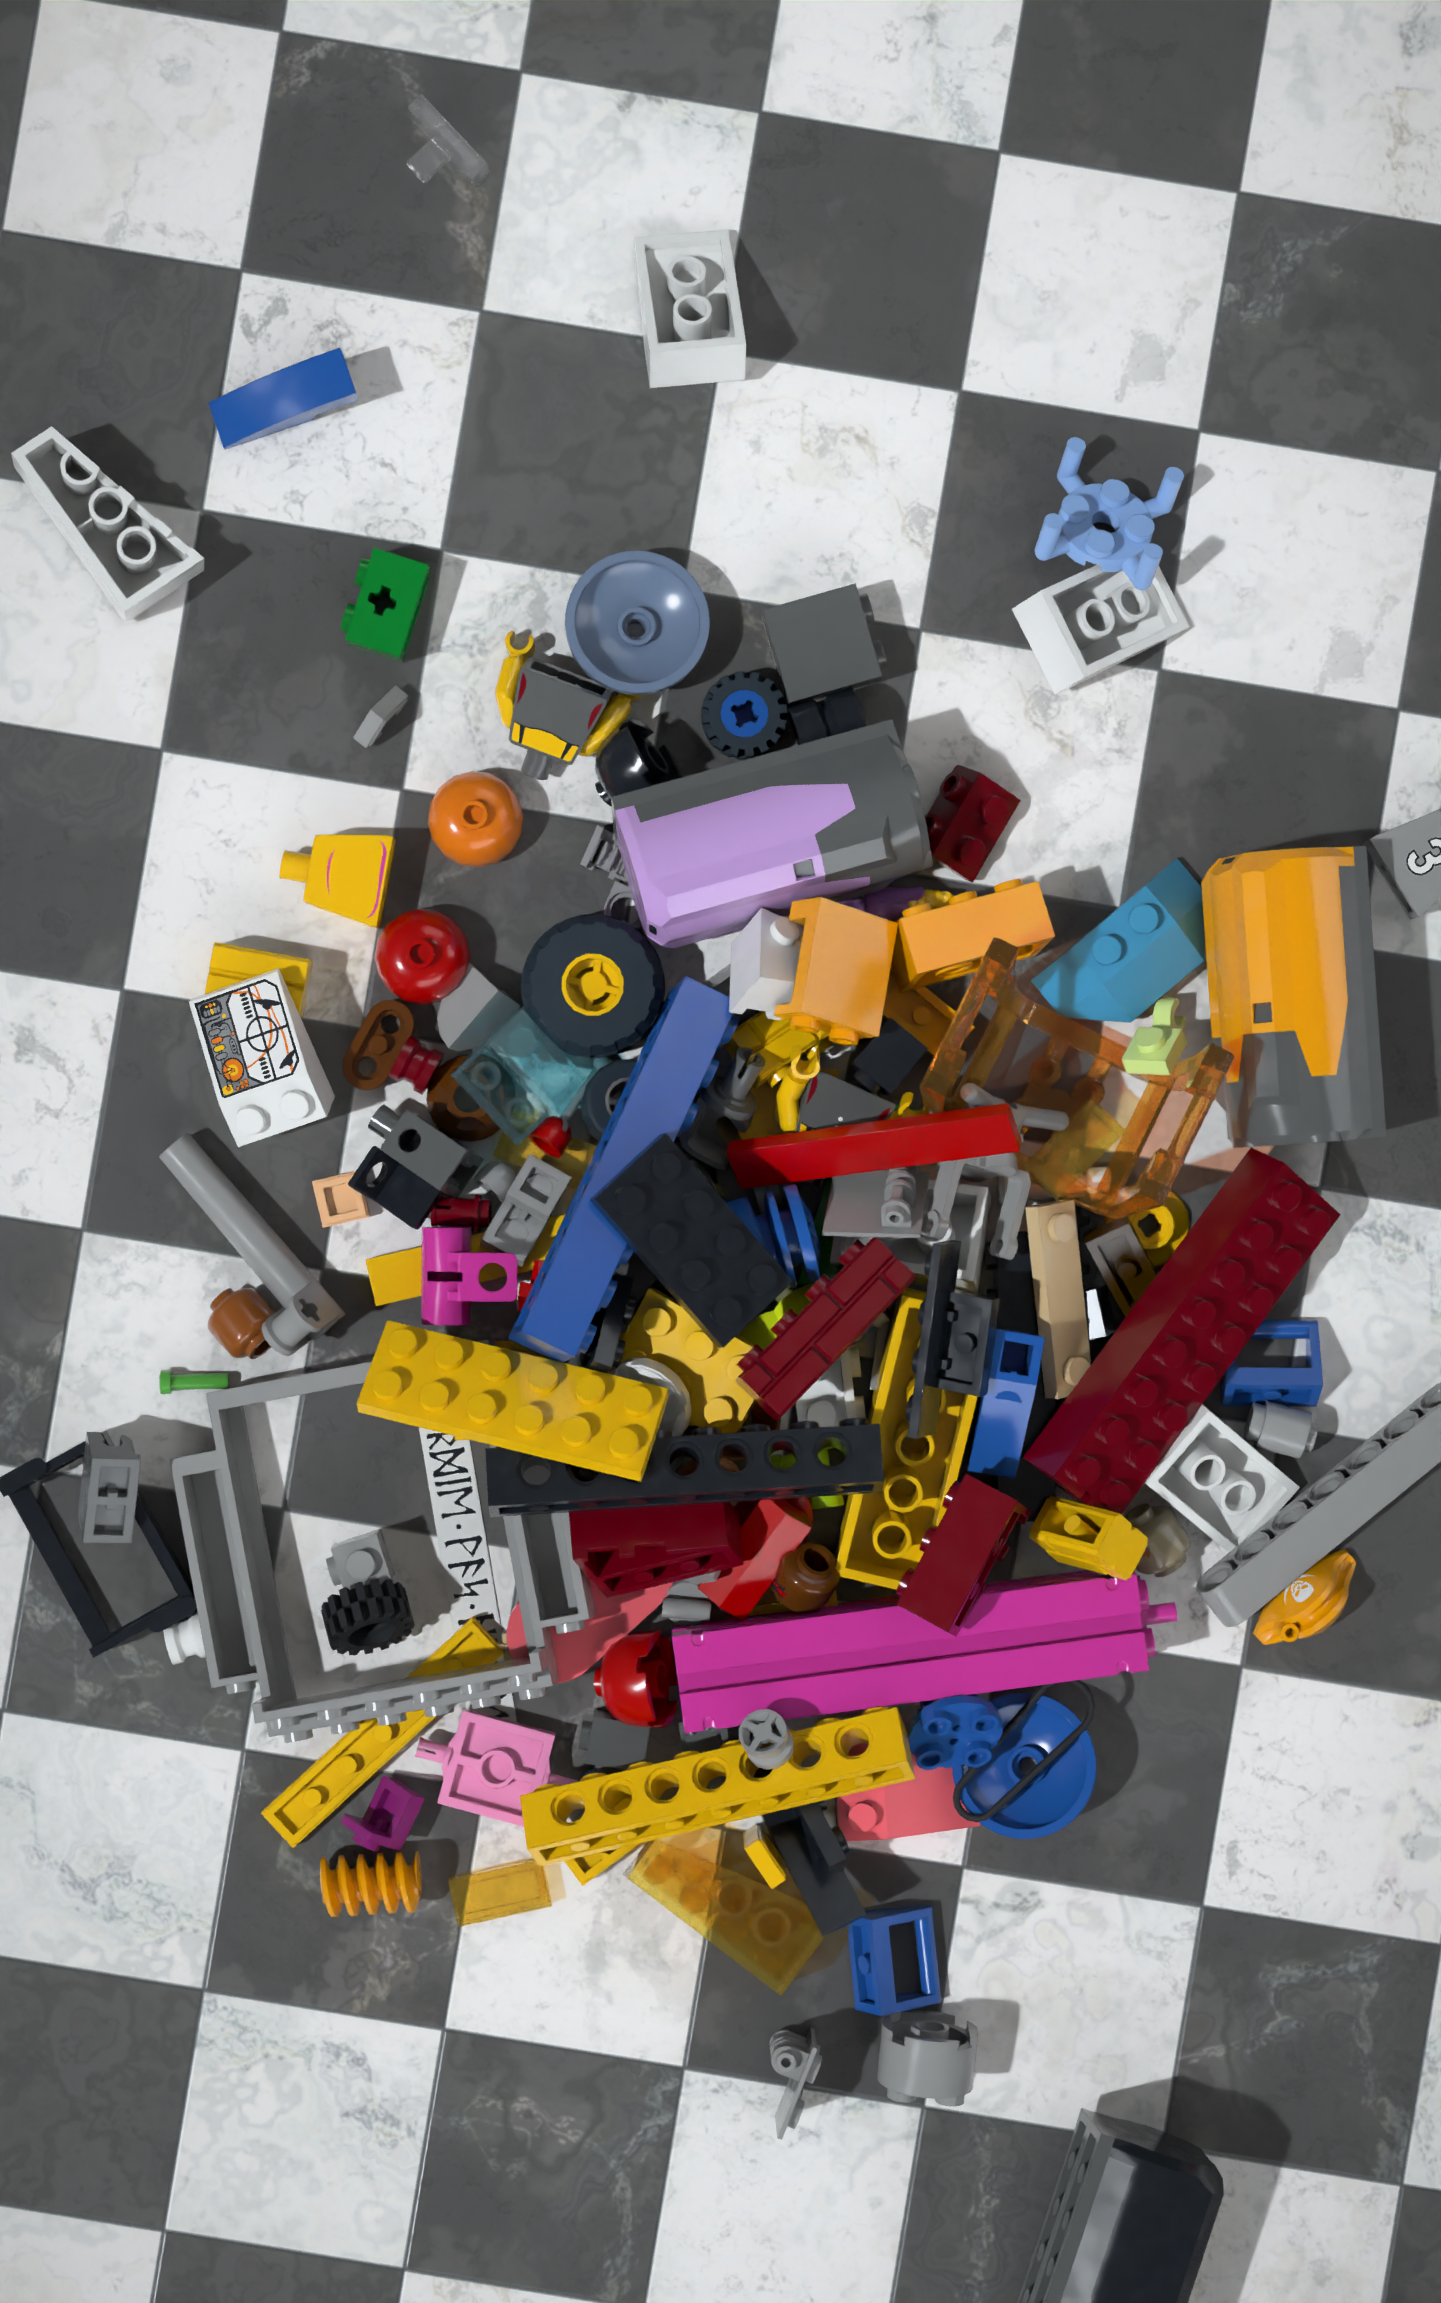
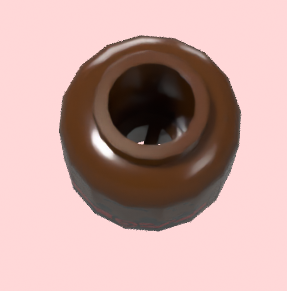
M806 1541L801 1542L795 1551H790L783 1556L776 1578L771 1583L772 1591L777 1600L786 1608L797 1613L809 1614L819 1611L827 1604L841 1579L839 1572L835 1569L836 1557L820 1544Z

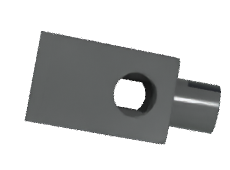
M384 1104L374 1113L368 1124V1128L385 1139L380 1150L439 1191L455 1198L460 1196L484 1160V1158L408 1109L401 1116ZM421 1137L419 1147L413 1151L414 1141Z

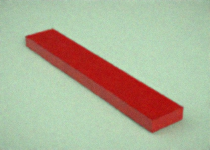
M1004 1103L731 1141L728 1143L726 1154L740 1189L1020 1152L1022 1140L1010 1104Z

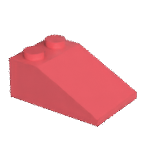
M860 1743L853 1746L849 1750L848 1755H861L866 1751L868 1744ZM912 1753L911 1757L916 1779L835 1798L836 1825L842 1831L847 1842L893 1839L980 1826V1823L966 1820L955 1809L953 1802L955 1784L952 1767L924 1770L919 1768Z

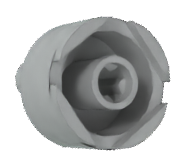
M902 2011L900 2021L891 2022V2014L885 2016L882 2020L877 2080L887 2088V2098L903 2103L913 2102L916 2100V2097L932 2098L938 2104L945 2106L963 2105L965 2095L973 2089L978 2028L969 2021H967L966 2029L954 2025L955 2016L934 2011Z

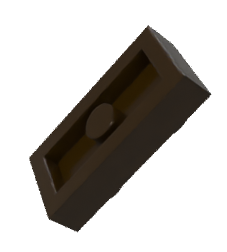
M1127 1215L1083 1234L1085 1244L1125 1318L1158 1274Z

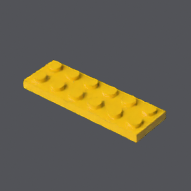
M387 1320L357 1400V1408L359 1413L642 1482L669 1399V1391L665 1387Z

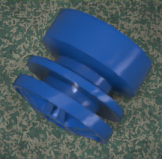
M796 1184L783 1187L787 1203L786 1209L778 1210L772 1190L764 1192L765 1214L759 1216L755 1215L747 1197L727 1201L726 1204L793 1280L788 1286L789 1289L797 1287L793 1269L795 1265H803L808 1284L815 1283L820 1278L819 1263L821 1250L810 1209L800 1196Z

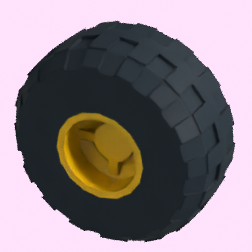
M578 915L555 924L543 933L533 945L522 971V1001L531 1024L540 1036L552 1046L576 1057L605 1058L632 1048L652 1029L664 1003L665 975L661 960L654 946L637 928L624 920L609 915Z

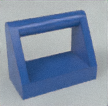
M1263 1320L1250 1339H1306V1368L1235 1367L1234 1360L1220 1379L1221 1406H1252L1253 1402L1264 1405L1266 1401L1289 1407H1317L1323 1387L1318 1321Z
M932 1905L865 1911V1917L847 1925L855 2010L884 2016L941 2002ZM915 1920L922 1992L895 1994L889 1926Z

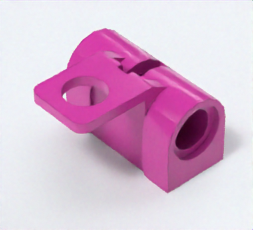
M422 1227L421 1324L469 1325L471 1323V1301H514L517 1297L518 1260L516 1255L513 1253H469L472 1250V1227ZM488 1263L500 1264L506 1270L507 1282L499 1291H488L479 1282V1272Z

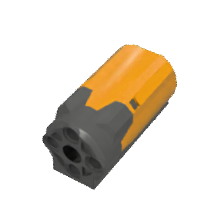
M1367 846L1280 849L1242 853L1219 858L1207 871L1201 886L1216 1101L1226 1112L1227 1136L1232 1142L1233 1148L1386 1138Z

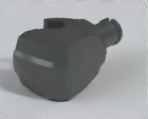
M740 1047L737 1049L735 1058L725 1077H713L709 1086L701 1089L693 1102L699 1105L697 1114L688 1131L683 1130L679 1136L683 1149L700 1161L717 1169L728 1170L731 1167L726 1154L728 1143L741 1140L740 1136L731 1126L729 1119L740 1132L745 1133L751 1126L753 1115L757 1109V1100L750 1090L760 1071L764 1068L766 1061L760 1053H757L753 1062H750L748 1067H746L753 1052L751 1048Z

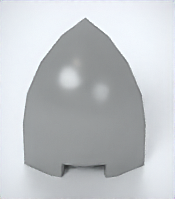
M471 963L468 964L467 972L458 987L441 1000L437 1017L439 1034L448 1049L459 1052L473 1049L489 1040L521 1006L504 990L498 989L485 977L484 973Z

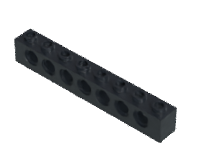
M864 1418L844 1419L839 1421V1426L819 1427L818 1422L801 1421L790 1424V1429L770 1430L769 1425L752 1424L742 1427L741 1432L722 1434L720 1428L704 1427L693 1430L690 1436L672 1437L671 1431L658 1430L647 1463L649 1470L643 1476L642 1482L599 1472L598 1476L592 1481L583 1482L573 1476L572 1472L576 1467L574 1465L497 1446L496 1448H485L490 1517L882 1493L884 1484L880 1424H868V1420ZM826 1447H835L843 1453L845 1460L837 1466H827L820 1461L818 1453ZM786 1450L795 1457L796 1462L788 1469H778L770 1463L769 1456L775 1451ZM737 1453L745 1458L747 1465L739 1472H728L722 1468L720 1460L726 1454ZM688 1456L696 1461L698 1468L692 1474L683 1476L675 1473L670 1465L676 1458ZM535 1465L544 1466L551 1473L548 1480L539 1485L530 1484L523 1478L525 1471Z

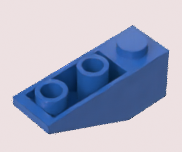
M996 1328L987 1395L979 1397L967 1471L1016 1478L1036 1391L1045 1337L1037 1334Z

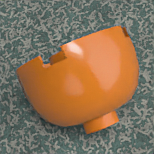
M470 771L453 776L438 788L430 802L428 826L433 842L445 857L461 866L482 867L500 862L514 850L522 836L524 816L519 798L507 782L491 773Z

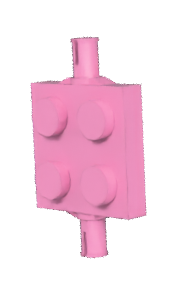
M466 1708L462 1710L457 1732L448 1745L420 1737L415 1757L443 1764V1783L438 1804L523 1827L520 1795L532 1793L535 1788L545 1784H558L562 1786L578 1782L577 1779L574 1780L550 1773V1753L556 1733Z

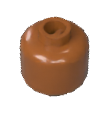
M229 1288L221 1292L212 1301L210 1308L213 1312L208 1321V1329L232 1357L245 1358L248 1356L250 1359H256L271 1348L263 1336L262 1324L276 1311L255 1289L242 1288L234 1292Z

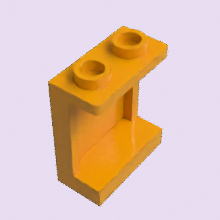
M823 897L792 901L789 921L804 925L792 1000L789 1004L776 1005L774 1016L791 1021L790 1028L797 1031L818 1033L820 1030L829 1033V1040L838 1044L858 1045L859 1039L879 1037L898 923Z

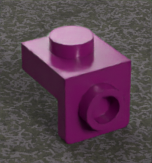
M383 1775L364 1817L360 1818L344 1814L340 1823L355 1833L352 1838L354 1842L369 1850L379 1851L380 1846L400 1851L425 1798L398 1779Z

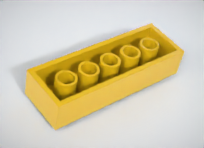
M906 1288L897 1297L867 1418L868 1424H880L884 1473L882 1493L848 1495L834 1552L836 1557L835 1569L839 1572L840 1577L896 1590L905 1572L909 1568L915 1570L924 1552L920 1551V1544L925 1533L932 1524L939 1525L947 1510L943 1507V1501L951 1485L957 1481L978 1396L942 1389L936 1433L918 1439L908 1437L909 1423L906 1420L905 1413L908 1400L914 1392L916 1375L912 1372V1359L916 1349L920 1346L922 1327L918 1322V1313L922 1301L926 1298V1292Z

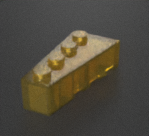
M662 1839L647 1841L623 1873L627 1879L780 1996H782L824 1939L804 1900L776 1888L771 1889L767 1884Z

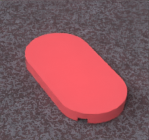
M589 1578L596 1615L588 1620H584L585 1629L556 1634L555 1626H549L559 1675L557 1683L573 1680L586 1672L605 1655L613 1643L627 1635L663 1602V1598L667 1597L668 1594L666 1593L673 1582L606 1598ZM518 1601L510 1613L506 1630L507 1646L512 1660L529 1657Z

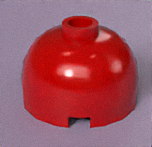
M420 908L403 912L387 923L377 939L374 959L378 975L391 993L406 1002L427 1005L440 1002L458 987L467 972L468 964L471 961V952L466 935L453 919L439 911Z
M640 1631L625 1635L609 1647L603 1657L601 1668H597L595 1671L594 1688L596 1694L603 1698L606 1708L614 1718L626 1725L663 1728L667 1727L673 1720L677 1701H669V1685L678 1686V1677L672 1643L668 1637H659L662 1631Z

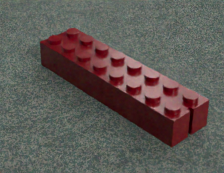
M1250 1148L1023 1458L1048 1479L1056 1483L1059 1488L1078 1503L1122 1514L1341 1214L1284 1162L1254 1148Z

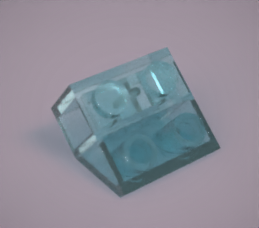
M522 1008L515 1009L474 1048L451 1074L453 1079L516 1146L587 1080L580 1070Z

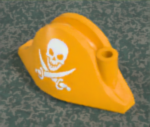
M1346 1549L1325 1555L1264 1605L1253 1634L1263 1645H1269L1282 1641L1293 1642L1296 1639L1308 1638L1322 1633L1329 1628L1341 1615L1347 1602L1349 1585L1355 1570L1356 1560Z

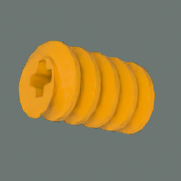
M416 1851L412 1865H407L402 1852H397L393 1866H388L383 1853H378L374 1867L370 1868L364 1855L358 1854L354 1869L349 1868L344 1855L339 1856L335 1870H330L326 1858L321 1857V1894L323 1904L326 1905L329 1915L331 1917H339L344 1903L350 1916H358L362 1902H364L369 1915H377L382 1900L388 1913L393 1914L397 1912L401 1899L408 1912H416L422 1892L419 1851Z

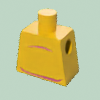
M315 835L311 855L284 850L279 878L306 883L303 902L380 930L396 839L393 836Z

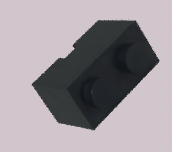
M889 1018L880 1027L879 1037H872L849 1065L857 1071L852 1079L871 1094L877 1095L881 1091L885 1095H889L928 1048L892 1018Z

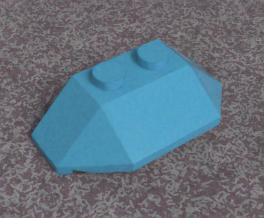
M1176 858L1030 982L1060 1018L1131 1023L1204 962L1205 930L1202 887Z

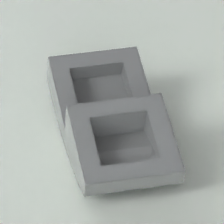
M529 1154L509 1188L502 1205L483 1235L480 1245L495 1253L515 1254L518 1266L522 1268L572 1177Z

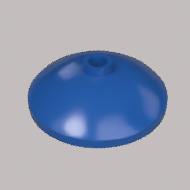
M1013 1693L989 1701L1001 1715L1002 1729L1006 1727L1034 1693ZM1042 1695L992 1753L990 1761L982 1765L963 1787L960 1800L967 1811L974 1815L983 1814L988 1811L1026 1776L1021 1770L1022 1761L1027 1757H1032L1037 1764L1040 1763L1082 1723L1078 1716L1062 1703ZM1086 1729L998 1812L986 1821L979 1823L1005 1837L1035 1839L1058 1832L1075 1820L1087 1805L1097 1776V1757L1088 1730ZM967 1765L952 1767L955 1787L971 1767Z

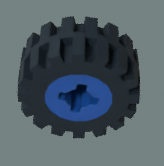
M737 671L734 674L725 675L711 686L704 698L701 709L702 727L709 743L727 757L745 760L761 756L775 747L785 731L787 707L783 694L774 685L773 681L760 676L756 672Z

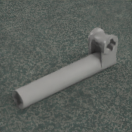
M189 1133L180 1137L159 1156L162 1162L283 1306V1308L271 1315L262 1324L263 1336L275 1351L286 1356L293 1355L311 1340L314 1342L346 1315Z

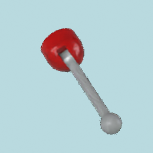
M610 1057L594 1058L593 1070L560 1117L549 1116L543 1118L535 1126L529 1135V1139L541 1151L555 1158H561L572 1139L571 1128L567 1122L581 1104L587 1083L600 1068L612 1062Z

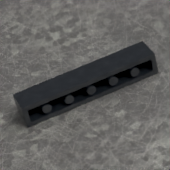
M1028 1231L1018 1232V1248L1012 1260L992 1256L990 1254L991 1241H986V1270H994V1289H986L985 1296L1000 1298L996 1328L1039 1335ZM1040 1363L1036 1391L1016 1478L994 1475V1481H986L985 1483L1019 1501L1032 1513L1026 1522H1035L1046 1499L1050 1496L1055 1497L1056 1483L1048 1479L1023 1458L1056 1413V1399L1045 1398L1042 1363Z

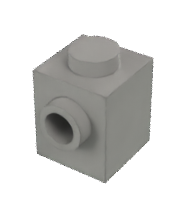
M381 1529L335 1543L331 1547L333 1556L326 1558L328 1571L334 1586L342 1584L343 1588L347 1587L349 1590L355 1588L354 1584L362 1582L363 1585H369L370 1580L379 1579V1582L383 1583L386 1579L392 1580L395 1575Z

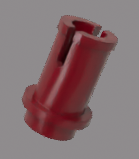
M476 1194L475 1198L440 1197L431 1211V1226L474 1227L475 1232H480L482 1227L488 1228L491 1223V1199H482L481 1194Z

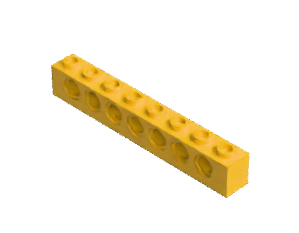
M873 1707L865 1710L861 1716L844 1720L826 1718L818 1721L814 1727L797 1731L789 1729L794 1739V1750L791 1758L784 1765L772 1769L771 1773L764 1778H753L759 1767L750 1761L740 1740H733L721 1745L720 1749L703 1753L686 1751L677 1754L673 1760L656 1764L639 1762L630 1765L626 1771L609 1775L605 1773H592L583 1776L579 1782L562 1786L558 1784L541 1785L535 1788L532 1793L520 1795L527 1850L539 1866H544L914 1780L916 1778L906 1726L897 1707L891 1709L887 1707ZM768 1742L766 1744H762L761 1748L773 1745V1743ZM860 1743L868 1744L866 1751L861 1755H848L849 1750L853 1746ZM813 1754L821 1755L815 1765L801 1767L802 1761L807 1756ZM718 1776L726 1777L725 1782L720 1787L711 1790L706 1789L708 1783L713 1778ZM668 1788H679L673 1798L665 1801L660 1800L662 1793ZM624 1798H632L631 1803L626 1809L617 1812L613 1811L618 1801ZM585 1809L580 1819L575 1822H566L568 1816L573 1811Z

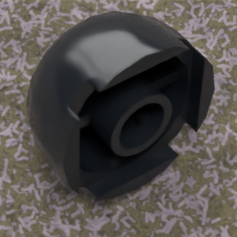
M629 717L615 728L601 742L595 755V770L599 779L595 783V787L603 801L611 807V797L683 777L678 764L667 747L663 744L658 750L647 739L654 732L637 718Z

